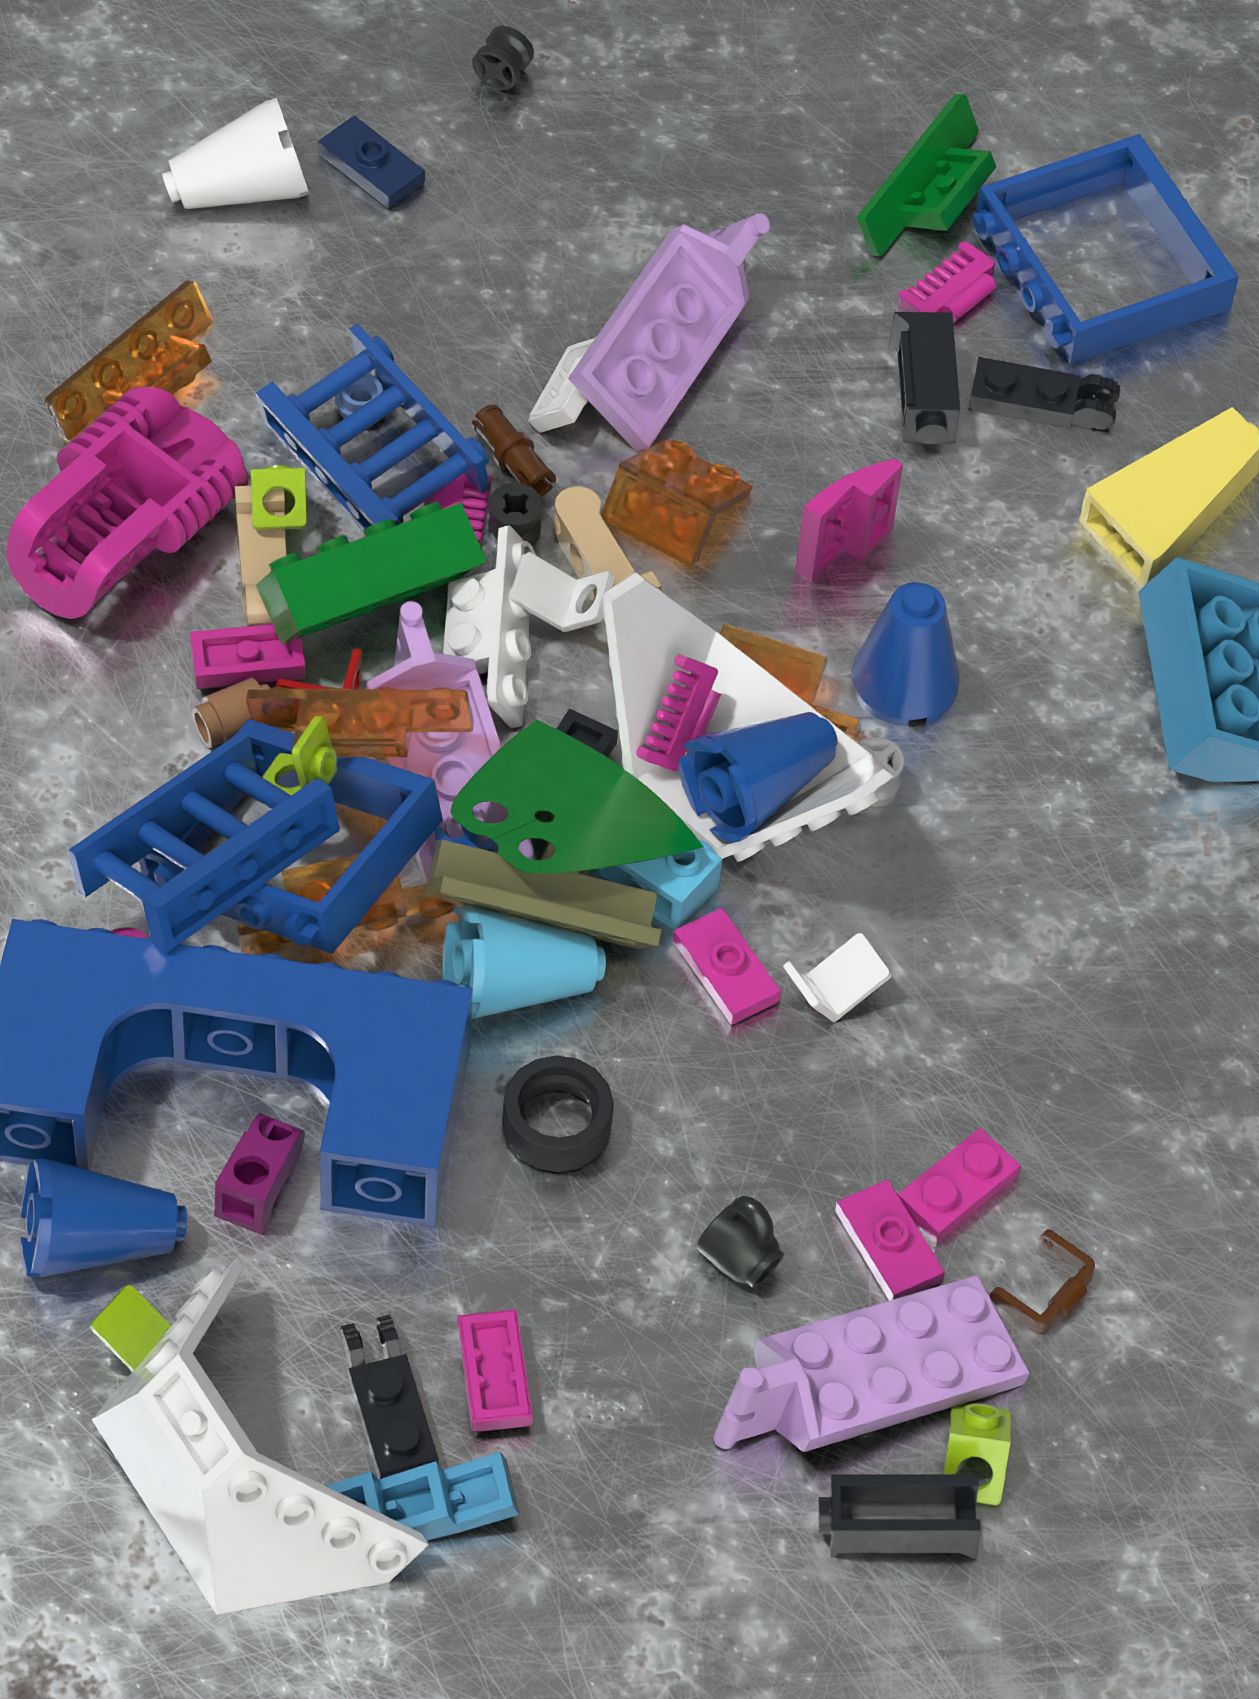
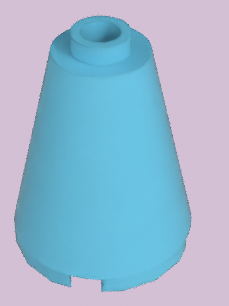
M472 905L455 906L452 912L460 916L459 922L447 923L443 945V980L452 981L459 986L473 988L472 1019L589 993L594 989L596 981H601L604 977L606 968L605 953L602 947L596 946V942L591 935Z

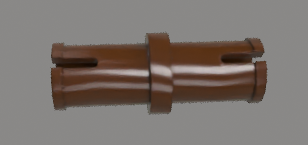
M488 405L478 411L475 417L479 421L472 420V428L481 435L494 451L493 458L502 470L510 471L519 483L526 484L535 489L541 497L547 494L553 488L550 483L556 482V475L547 468L534 452V442L525 432H518L498 405Z

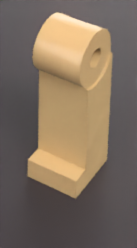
M235 486L236 528L244 615H246L247 626L272 624L256 584L271 572L268 566L270 563L286 556L285 529H254L252 524L251 486ZM274 489L264 497L263 506L269 514L274 516L285 515L284 489Z
M580 486L569 487L561 491L555 500L556 515L553 531L578 578L581 579L609 571L615 575L613 586L633 574L635 572L601 517V501L599 496L593 490ZM653 571L640 575L659 590L662 589V585ZM597 588L588 594L593 603L597 595Z

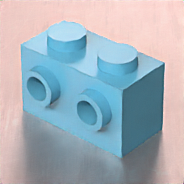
M699 840L704 846L703 848L638 863L590 870L589 874L595 878L658 893L653 916L675 930L688 924L719 890L722 858L716 854L709 844Z

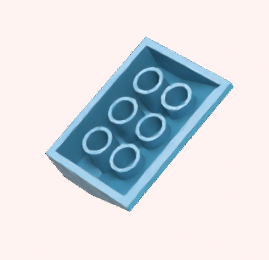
M1176 557L1138 592L1169 770L1210 782L1259 781V583Z

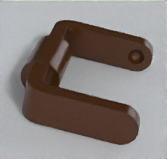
M1049 1229L1045 1230L1040 1236L1042 1244L1078 1269L1079 1272L1074 1277H1070L1047 1303L1048 1307L1041 1315L1001 1287H995L989 1294L990 1299L995 1305L1036 1333L1047 1332L1059 1318L1065 1319L1087 1294L1086 1286L1091 1282L1095 1269V1262L1090 1256Z

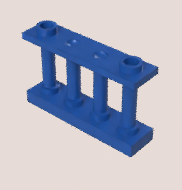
M358 323L349 329L355 357L298 396L290 394L286 397L272 381L256 392L263 422L362 531L390 518H393L396 526L404 523L403 516L463 474L481 493L490 488L485 466L489 463V458L480 443L473 437L465 439L394 363L393 354L386 343L377 335L371 338ZM367 373L377 378L385 389L384 392L329 430L323 427L317 430L309 422V413ZM400 406L417 424L360 464L356 462L348 464L340 456V447ZM431 440L449 458L391 499L387 496L380 499L371 489V482Z
M241 731L71 847L68 852L78 892L81 895L87 897L111 880L142 901L152 943L165 952H169L339 832L340 827L332 787L316 778L293 795L283 791L257 774L250 737ZM239 791H243L271 810L250 825H247L219 807V805ZM199 820L228 840L207 855H203L175 835ZM154 850L184 869V871L162 886L132 867L133 864Z

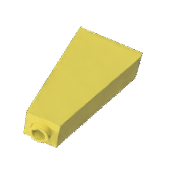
M1231 407L1087 488L1079 522L1142 589L1176 557L1181 558L1258 474L1259 429L1253 423L1247 422Z

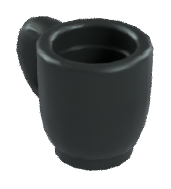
M748 1196L734 1199L708 1225L696 1244V1248L727 1276L739 1283L749 1284L752 1288L760 1285L774 1271L784 1257V1253L779 1249V1243L773 1235L774 1226L768 1211L762 1203Z

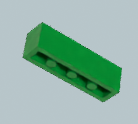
M434 502L413 511L410 514L411 521L396 526L393 518L366 528L363 531L365 537L349 542L346 535L339 536L316 547L318 552L316 555L301 559L299 552H295L270 563L268 566L271 572L257 583L256 587L281 645L449 584V582L463 579L475 572L487 560L462 503L442 509L440 502Z

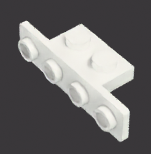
M508 525L498 530L496 569L449 582L443 654L474 659L478 674L488 672L487 703L512 729L523 725L524 704L528 701V689L525 682L527 660L531 656L529 623L532 613L510 600V593L522 555L529 552L534 555L536 554L531 544L524 541Z

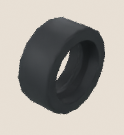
M559 1055L535 1059L520 1068L506 1087L502 1126L507 1144L519 1159L537 1169L563 1172L583 1167L596 1159L609 1142L614 1108L610 1086L597 1069L580 1059ZM554 1090L570 1092L585 1100L592 1111L591 1124L576 1135L565 1137L543 1135L531 1128L525 1121L523 1114L525 1103L543 1092Z

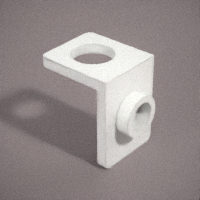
M529 552L521 557L510 593V600L562 632H567L602 621V594L612 588L615 575L605 571L576 580ZM597 588L594 603L586 612L582 613L584 600L592 590Z
M862 933L853 936L809 973L790 960L783 965L809 1004L834 1023L892 976L891 970Z

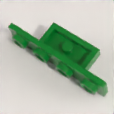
M955 94L858 214L857 221L871 255L882 256L905 226L947 231L996 169L991 151L967 149L978 135L979 129L965 94Z

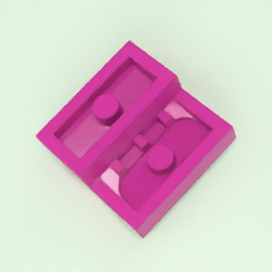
M891 459L861 468L825 488L803 507L795 572L812 583L843 551L861 562L893 530L903 469L901 462Z

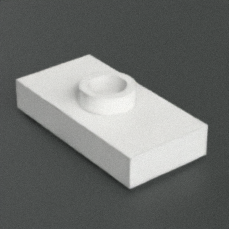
M595 338L567 347L529 415L528 422L538 433L574 423L583 406L589 402L568 377Z

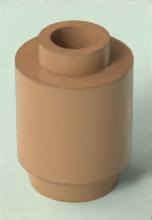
M249 678L203 697L202 704L192 708L195 726L202 741L208 748L217 745L221 746L227 742L248 719L274 727L273 716L279 714L278 704L271 688L267 684L260 686L254 678Z

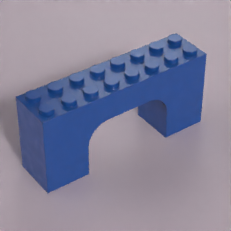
M12 919L0 964V1161L29 1165L30 1162L34 1163L33 1159L47 1158L90 1170L105 1105L114 1086L128 1073L146 1065L172 1063L291 1081L310 1088L323 1098L329 1109L320 1147V1210L436 1227L470 1052L473 988L459 986L448 980L429 982L403 978L389 971L370 973L344 969L340 965L329 962L316 965L290 961L276 954L257 956L230 952L226 948L216 945L197 947L178 944L169 952H165L152 943L151 937L144 939L117 935L103 928L84 930L58 926L44 919L32 921Z

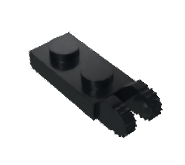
M979 357L969 408L975 411L1071 428V425L1104 430L1113 427V423H1115L1116 410L1109 404L1117 402L1121 389L1118 381L1115 382L1113 378H1103L1101 375L1090 374L1081 378L1080 375Z
M390 1314L377 1317L376 1334L386 1359L367 1364L365 1363L361 1335L356 1329L355 1324L340 1326L341 1339L349 1365L348 1380L378 1480L435 1461L439 1464L437 1451L407 1354L402 1355L398 1334Z

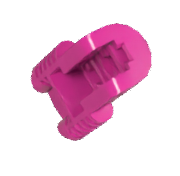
M146 386L130 388L117 402L113 403L93 423L89 424L82 433L73 438L70 444L65 445L59 451L57 463L61 472L35 494L16 516L11 526L6 546V557L11 573L22 590L38 606L50 613L69 619L85 616L104 594L154 548L167 553L177 552L186 541H189L197 531L201 530L209 520L213 519L221 509L235 498V486L248 485V474L243 466L244 461L238 446L212 421L188 407L181 406L176 398L167 391Z

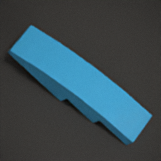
M501 1452L444 1470L435 1461L379 1480L372 1471L326 1485V1487L422 1533L426 1541L520 1515L508 1463Z

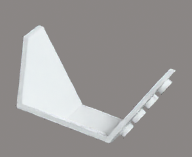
M634 572L602 594L603 617L606 623L610 654L609 666L612 671L616 718L618 720L622 748V766L625 771L632 774L659 796L682 819L697 839L709 844L719 857L723 859L733 855L737 862L742 861L766 846L764 841L770 839L774 847L781 845L803 831L801 826L805 824L808 825L811 831H815L841 815L839 810L845 808L850 816L866 809L879 800L875 791L894 776L876 757L830 722L838 740L834 760L746 839L740 842L728 843L717 838L709 830L715 827L716 824L707 812L697 816L692 809L682 787L679 769L672 771L646 762L636 755V751L640 746L659 751V749L646 744V737L654 735L664 739L665 736L652 732L651 725L654 722H659L669 726L670 723L659 720L656 717V713L660 709L675 713V710L662 705V698L669 696L680 700V697L667 692V686L671 683L682 687L686 686L673 680L672 674L674 671L679 670L691 674V672L674 664L675 657L678 654H682L706 663L718 670L712 690L722 695L706 734L805 712L815 713L820 718L825 717L713 628L638 573Z
M238 1257L222 1273L213 1266L191 1289L190 1294L192 1296L176 1313L175 1317L177 1320L91 1420L216 1615L389 1583L429 1546L422 1533L259 1454L193 1354L245 1268Z

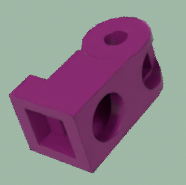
M259 1113L248 1131H244L215 1182L214 1216L262 1235L271 1218L272 1207L286 1179L291 1175L299 1159L304 1143L305 1130Z

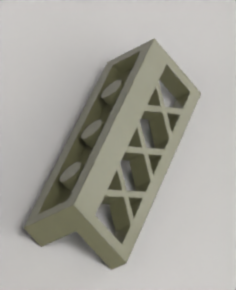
M443 839L436 842L425 897L461 906L472 905L591 935L595 939L636 949L658 947L662 931L661 929L651 927L658 893L575 872L560 874L526 873L513 867L499 853Z

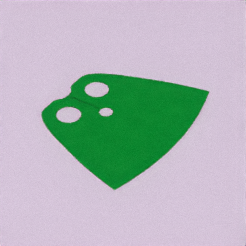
M538 720L532 722L509 740L471 777L455 797L450 811L454 820L470 833L483 835L493 840L498 846L499 855L513 867L532 874L572 873L626 865L704 847L682 819L640 780L588 745ZM494 802L506 808L508 817L499 823H486L478 820L473 815L472 809L478 803ZM542 810L549 811L555 818L551 822H541L535 818V813ZM539 838L550 842L555 848V853L549 859L534 860L524 856L519 850V845L526 839Z

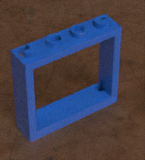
M1140 134L980 187L976 213L973 214V223L977 234L981 239H987L996 253L1000 269L1005 275L1012 277L1020 289L1025 307L1030 312H1035L1045 328L1049 343L1053 348H1059L1070 366L1231 310L1239 278L1238 274ZM1123 184L1191 284L1080 322L1014 223V220Z
M248 719L235 734L237 735L243 731L249 735L257 774L263 777L278 754L286 753L292 755V749L301 737L300 735ZM333 746L332 748L336 751L337 755L336 765L338 771L328 785L332 787L334 802L388 821L320 902L263 884L221 914L243 922L250 928L262 929L291 939L301 946H311L331 954L335 952L443 821L434 779ZM296 771L283 774L279 777L277 783L290 788L299 786ZM239 791L220 804L219 807L230 813L246 793ZM197 820L175 836L198 850L214 830ZM155 850L138 861L142 874L160 886L184 871V869Z

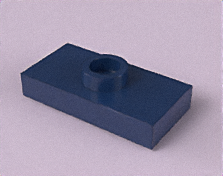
M355 115L318 141V153L388 209L425 183V170Z

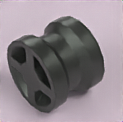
M498 26L487 37L486 46L480 47L472 58V67L480 80L488 86L497 90H508L520 78V70L526 69L534 58V49L527 37L518 30L509 26Z
M508 483L498 487L491 494L489 500L490 517L488 520L489 537L496 545L498 543L499 528L508 525L524 541L529 542L531 546L539 539L542 501L537 491L526 484Z

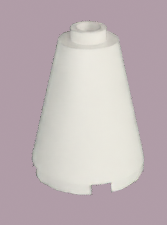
M277 98L264 101L168 160L171 171L162 173L171 202L182 200L185 209L295 199L309 194Z

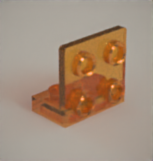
M662 440L619 464L601 512V517L608 524L690 567L699 561L716 515L749 497L752 485L739 479L740 476L734 469L722 464H711L695 456L694 450L687 444L676 440Z

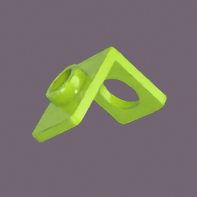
M274 465L264 469H251L253 528L256 530L305 528L307 525L305 467L292 468L285 465ZM274 489H284L285 502L295 501V505L290 513L284 516H274L265 510L263 506L264 497Z
M314 716L294 745L292 755L286 753L278 754L263 775V778L290 795H293L316 778L328 785L338 769L336 765L337 755L336 751L332 748L325 717ZM290 771H296L299 786L284 788L277 784L280 776Z
M132 1285L124 1286L90 1323V1329L132 1372L171 1327Z
M964 1403L951 1407L949 1441L943 1474H957L959 1464L969 1457H979L986 1460L990 1464L993 1474L986 1484L979 1486L978 1503L998 1505L1001 1502L1011 1442V1411L979 1403Z

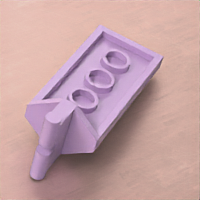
M763 213L755 214L730 224L727 228L723 227L708 234H703L684 224L671 229L568 377L574 386L636 452L651 446L750 299L743 260L760 235L768 232L770 228L769 219Z
M410 601L404 603L400 609L395 666L367 681L366 694L388 765L435 780L443 821L438 827H441L448 837L459 838L464 833L461 825L451 815L452 803L462 787L501 748V744L474 659L433 652L422 618V608L418 603ZM494 802L478 803L472 809L473 815L478 820L486 823H499L508 817L506 808ZM435 832L431 834L415 854L425 889L436 846ZM478 835L480 843L489 838L483 835ZM526 839L519 845L520 852L527 858L537 860L531 840Z
M978 1275L758 1339L753 1351L756 1368L746 1367L740 1372L728 1404L714 1432L713 1440L720 1448L730 1449L739 1440L776 1430L801 1451L806 1452L951 1408L952 1406L1023 1386L1030 1372Z

